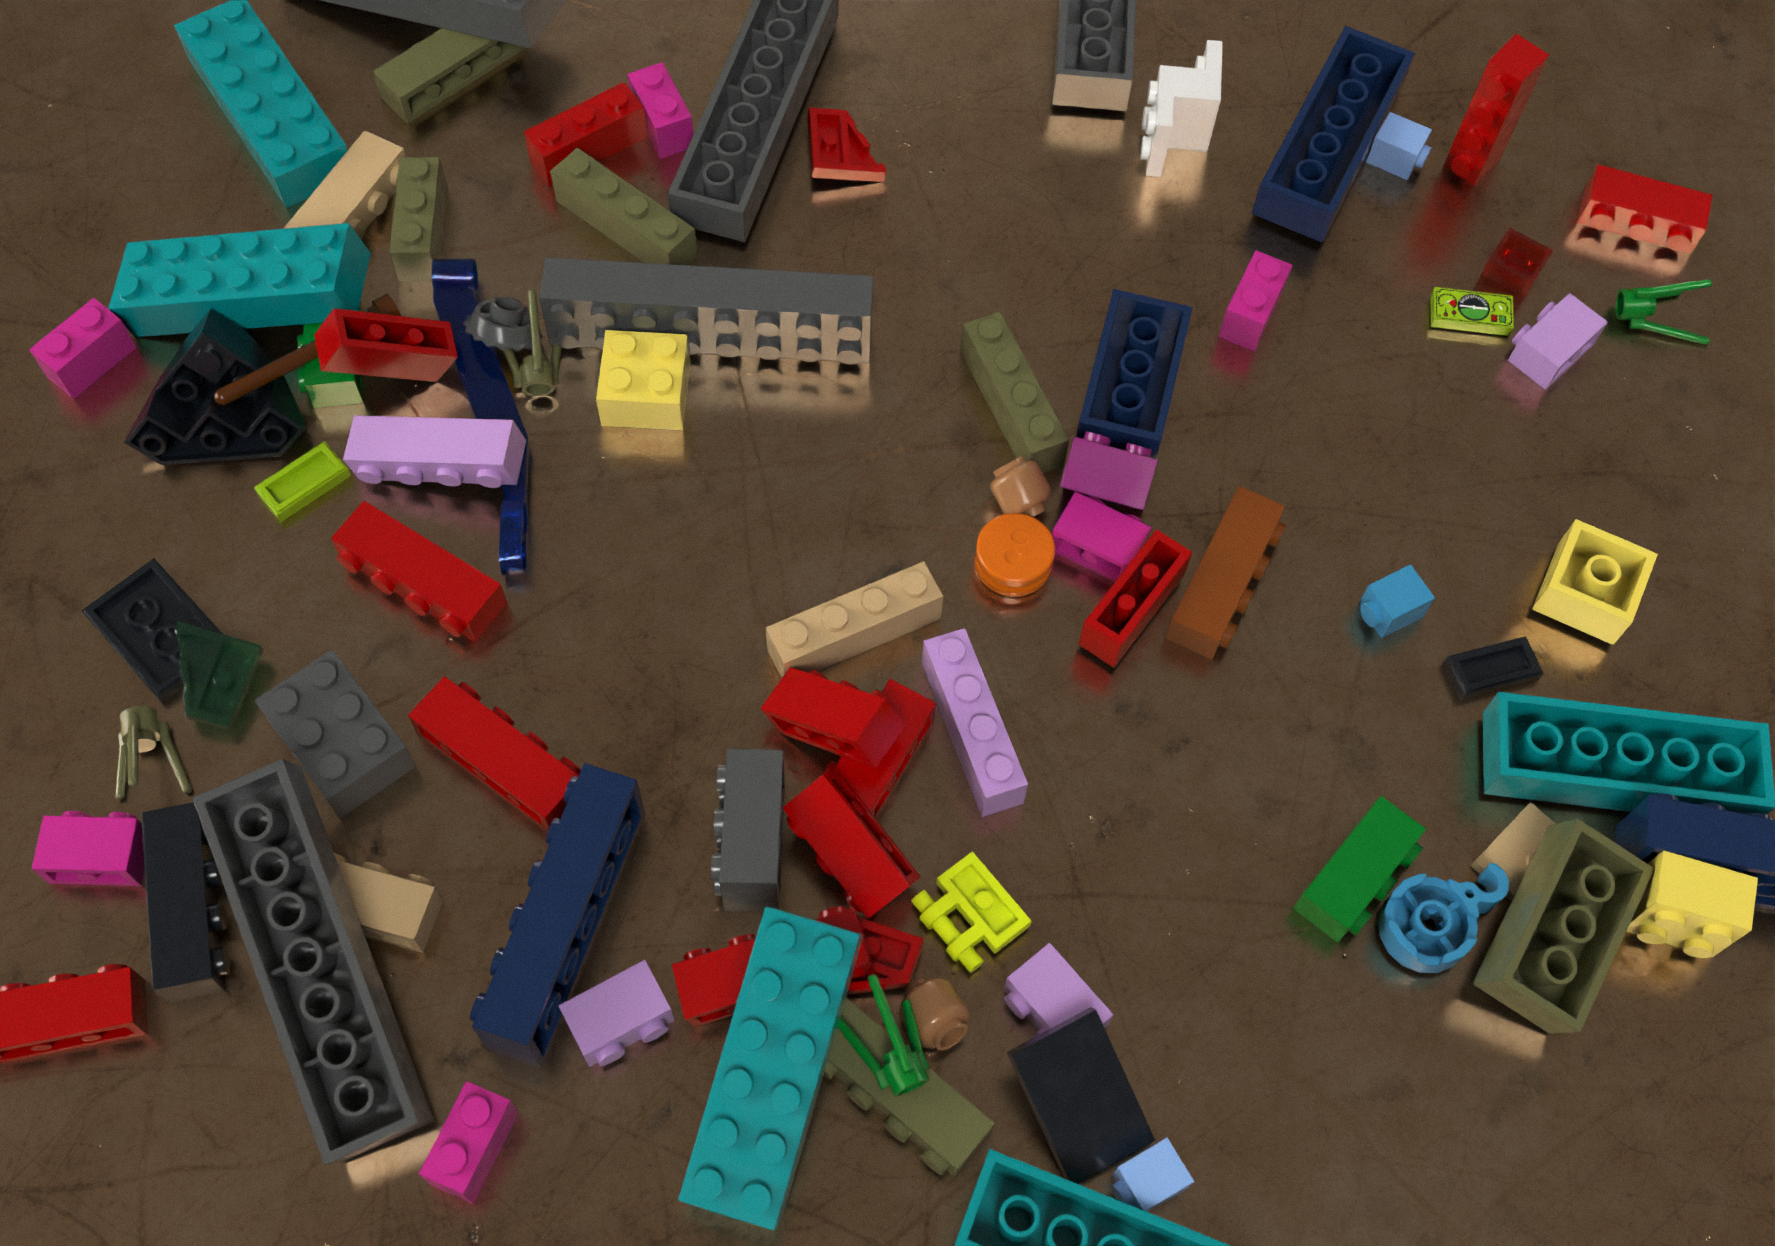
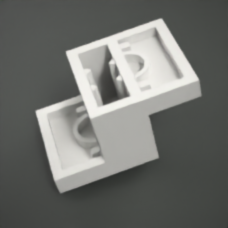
M1207 40L1204 56L1197 55L1195 68L1160 65L1157 81L1150 80L1147 104H1151V107H1144L1142 130H1146L1148 136H1143L1140 159L1147 160L1146 176L1161 177L1168 148L1208 151L1221 101L1223 41Z

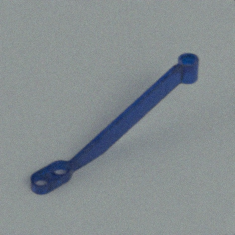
M434 259L432 264L433 302L440 321L451 323L458 355L455 363L476 419L513 420L526 439L517 485H501L504 499L501 503L499 566L502 576L524 575L526 571L528 532V436L494 346L487 347L483 341H474L473 335L465 332L466 327L463 323L477 306L475 294L478 293L479 278L476 259Z

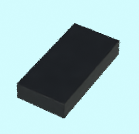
M1526 636L1447 656L1443 662L1460 701L1537 681L1544 674Z

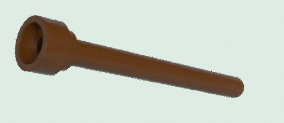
M388 294L373 300V306L367 308V312L401 316L397 306ZM315 340L218 389L214 394L216 403L227 405L318 358Z

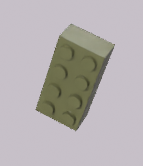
M1578 818L1548 825L1472 984L1549 1034L1581 1032L1655 868Z

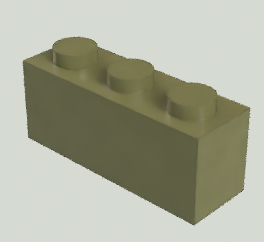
M400 157L389 249L399 282H439L448 190L440 157Z

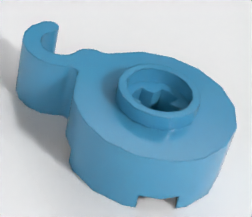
M1490 863L1480 873L1477 881L1486 888L1487 893L1479 889L1472 882L1458 883L1451 879L1444 881L1437 877H1426V874H1418L1405 879L1385 900L1378 917L1379 935L1387 952L1402 966L1419 973H1439L1454 967L1476 944L1478 932L1477 918L1479 914L1491 911L1507 895L1509 879L1505 871L1497 864ZM1431 918L1435 922L1436 927L1431 931L1424 927L1421 921H1427Z

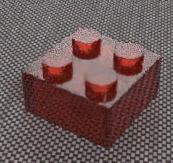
M1509 228L1488 259L1481 275L1525 298L1554 250Z

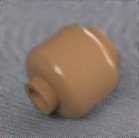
M1021 456L993 472L996 478L990 483V489L1004 514L1022 513L1034 517L1046 510L1043 502L1051 496L1052 489L1036 461H1024Z
M921 978L907 987L903 1000L908 999L911 1001L922 1047L946 1050L960 1042L968 1031L967 1023L970 1010L950 982L943 978L928 980ZM901 1003L899 1016L903 1023L906 1025L903 1007Z

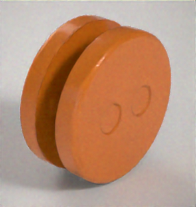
M1008 513L993 518L982 528L977 539L975 568L979 578L989 589L1004 596L1021 597L1034 593L1046 583L1051 574L1055 557L1053 536L1041 521L1026 514Z

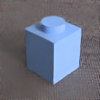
M1389 112L1374 139L1366 163L1408 180L1415 166L1423 168L1432 147L1426 145L1432 129Z
M1168 1138L1118 1166L1111 1175L1115 1182L1111 1185V1189L1116 1200L1149 1213L1186 1191L1195 1182Z

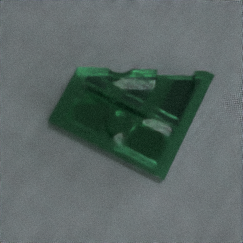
M177 621L175 632L178 637L181 661H179L184 685L183 701L185 715L189 720L232 732L263 653V648L259 644Z

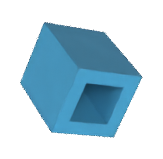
M1410 564L1368 585L1358 606L1364 621L1370 627H1374L1381 638H1384L1423 618L1435 597Z

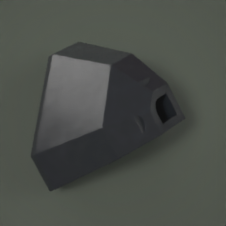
M210 308L188 335L160 376L126 436L124 443L160 465L281 457L305 430L306 424L284 375L227 405L216 403L214 394L218 389L274 360L247 331Z

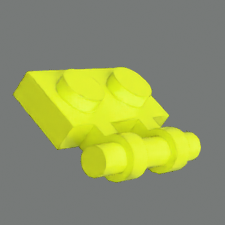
M973 851L937 878L936 885L945 894L943 897L935 902L926 890H923L911 901L921 913L919 919L928 930L933 928L948 946L946 952L955 962L960 960L970 973L978 969L984 962L974 949L979 942L983 940L995 954L1029 928L1032 922ZM955 909L971 925L963 934L947 917Z

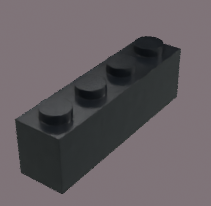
M192 802L141 812L152 989L167 1003L224 992V975L230 974V958L226 947L221 944L220 930L226 929L227 917L223 903L218 902L217 886H222L223 882L195 804Z

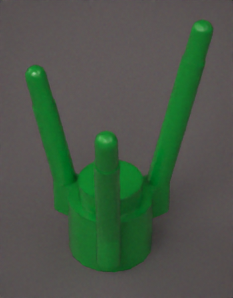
M1710 279L1657 287L1620 288L1615 301L1616 317L1618 320H1628L1629 329H1645L1690 342L1708 345L1710 343L1708 337L1646 321L1645 319L1647 316L1654 315L1657 298L1678 296L1683 291L1711 287L1713 282Z
M871 974L868 977V981L894 1050L882 1057L885 1066L882 1067L842 1017H840L838 1028L872 1071L880 1089L884 1090L891 1087L896 1097L926 1084L930 1080L926 1072L930 1069V1066L923 1053L911 1001L905 999L902 1002L910 1041L909 1046L904 1045L877 976Z

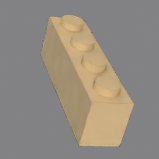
M364 130L283 229L349 223L360 239H362L368 226L376 216L381 215L385 211L388 201L396 193L400 157H406L404 148Z
M923 561L765 627L767 651L781 678H783L790 667L807 673L810 670L818 672L940 620L943 595Z
M334 853L365 937L424 953L443 903L438 891L433 886L434 883L425 877L415 874H407L406 879L389 875L390 871L387 868L371 862H364L362 867L346 863V858Z

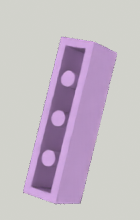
M354 415L343 461L359 480L370 484H378L383 480L400 481L408 485H419L421 482H439L446 486L456 487L461 485V483L480 484L488 488H498L501 485H517L526 439L513 420Z
M963 628L924 640L921 663L981 817L1024 804L1028 782L966 629Z

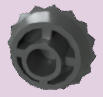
M498 296L491 300H484L477 304L472 314L467 316V320L463 323L466 327L465 332L473 335L474 341H483L487 347L496 346L502 351L512 349L517 352L523 348L532 349L529 308L515 298Z

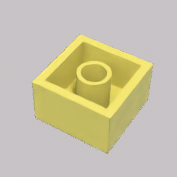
M605 330L596 396L601 426L683 430L691 364L687 334Z
M1575 519L1558 543L1532 610L1614 645L1634 620L1658 554Z
M1663 850L1648 863L1655 869L1626 932L1636 934L1637 938L1645 943L1656 945L1666 943L1683 948V952L1692 957H1714L1752 931L1758 878Z

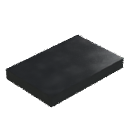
M155 558L82 610L86 618L161 703H164L190 683L186 681L185 664L208 670L235 649L225 635ZM181 633L221 644L215 660L183 651Z
M1090 1007L1007 1052L1064 1179L1079 1184L1156 1141L1096 1009Z

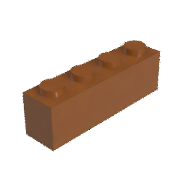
M1238 486L1171 619L1165 636L1166 639L1211 660L1219 646L1228 648L1238 626L1231 623L1235 612L1244 615L1254 594V591L1247 587L1252 578L1261 580L1270 561V557L1264 555L1267 546L1270 545L1276 548L1286 528V524L1279 522L1286 506Z

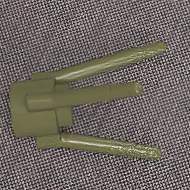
M530 289L528 291L532 355L525 357L523 364L519 366L512 349L504 350V354L513 374L514 387H522V392L525 395L535 397L549 395L554 391L555 385H559L558 370L562 347L556 343L553 344L550 363L547 357L542 355L537 295L534 289Z
M134 706L122 711L120 714L121 732L118 734L119 757L116 777V799L122 800L125 797L127 775L128 784L130 786L137 785L139 752H147L154 749L156 741H161L185 794L191 793L192 787L170 737L169 723L158 722L157 710L153 707Z

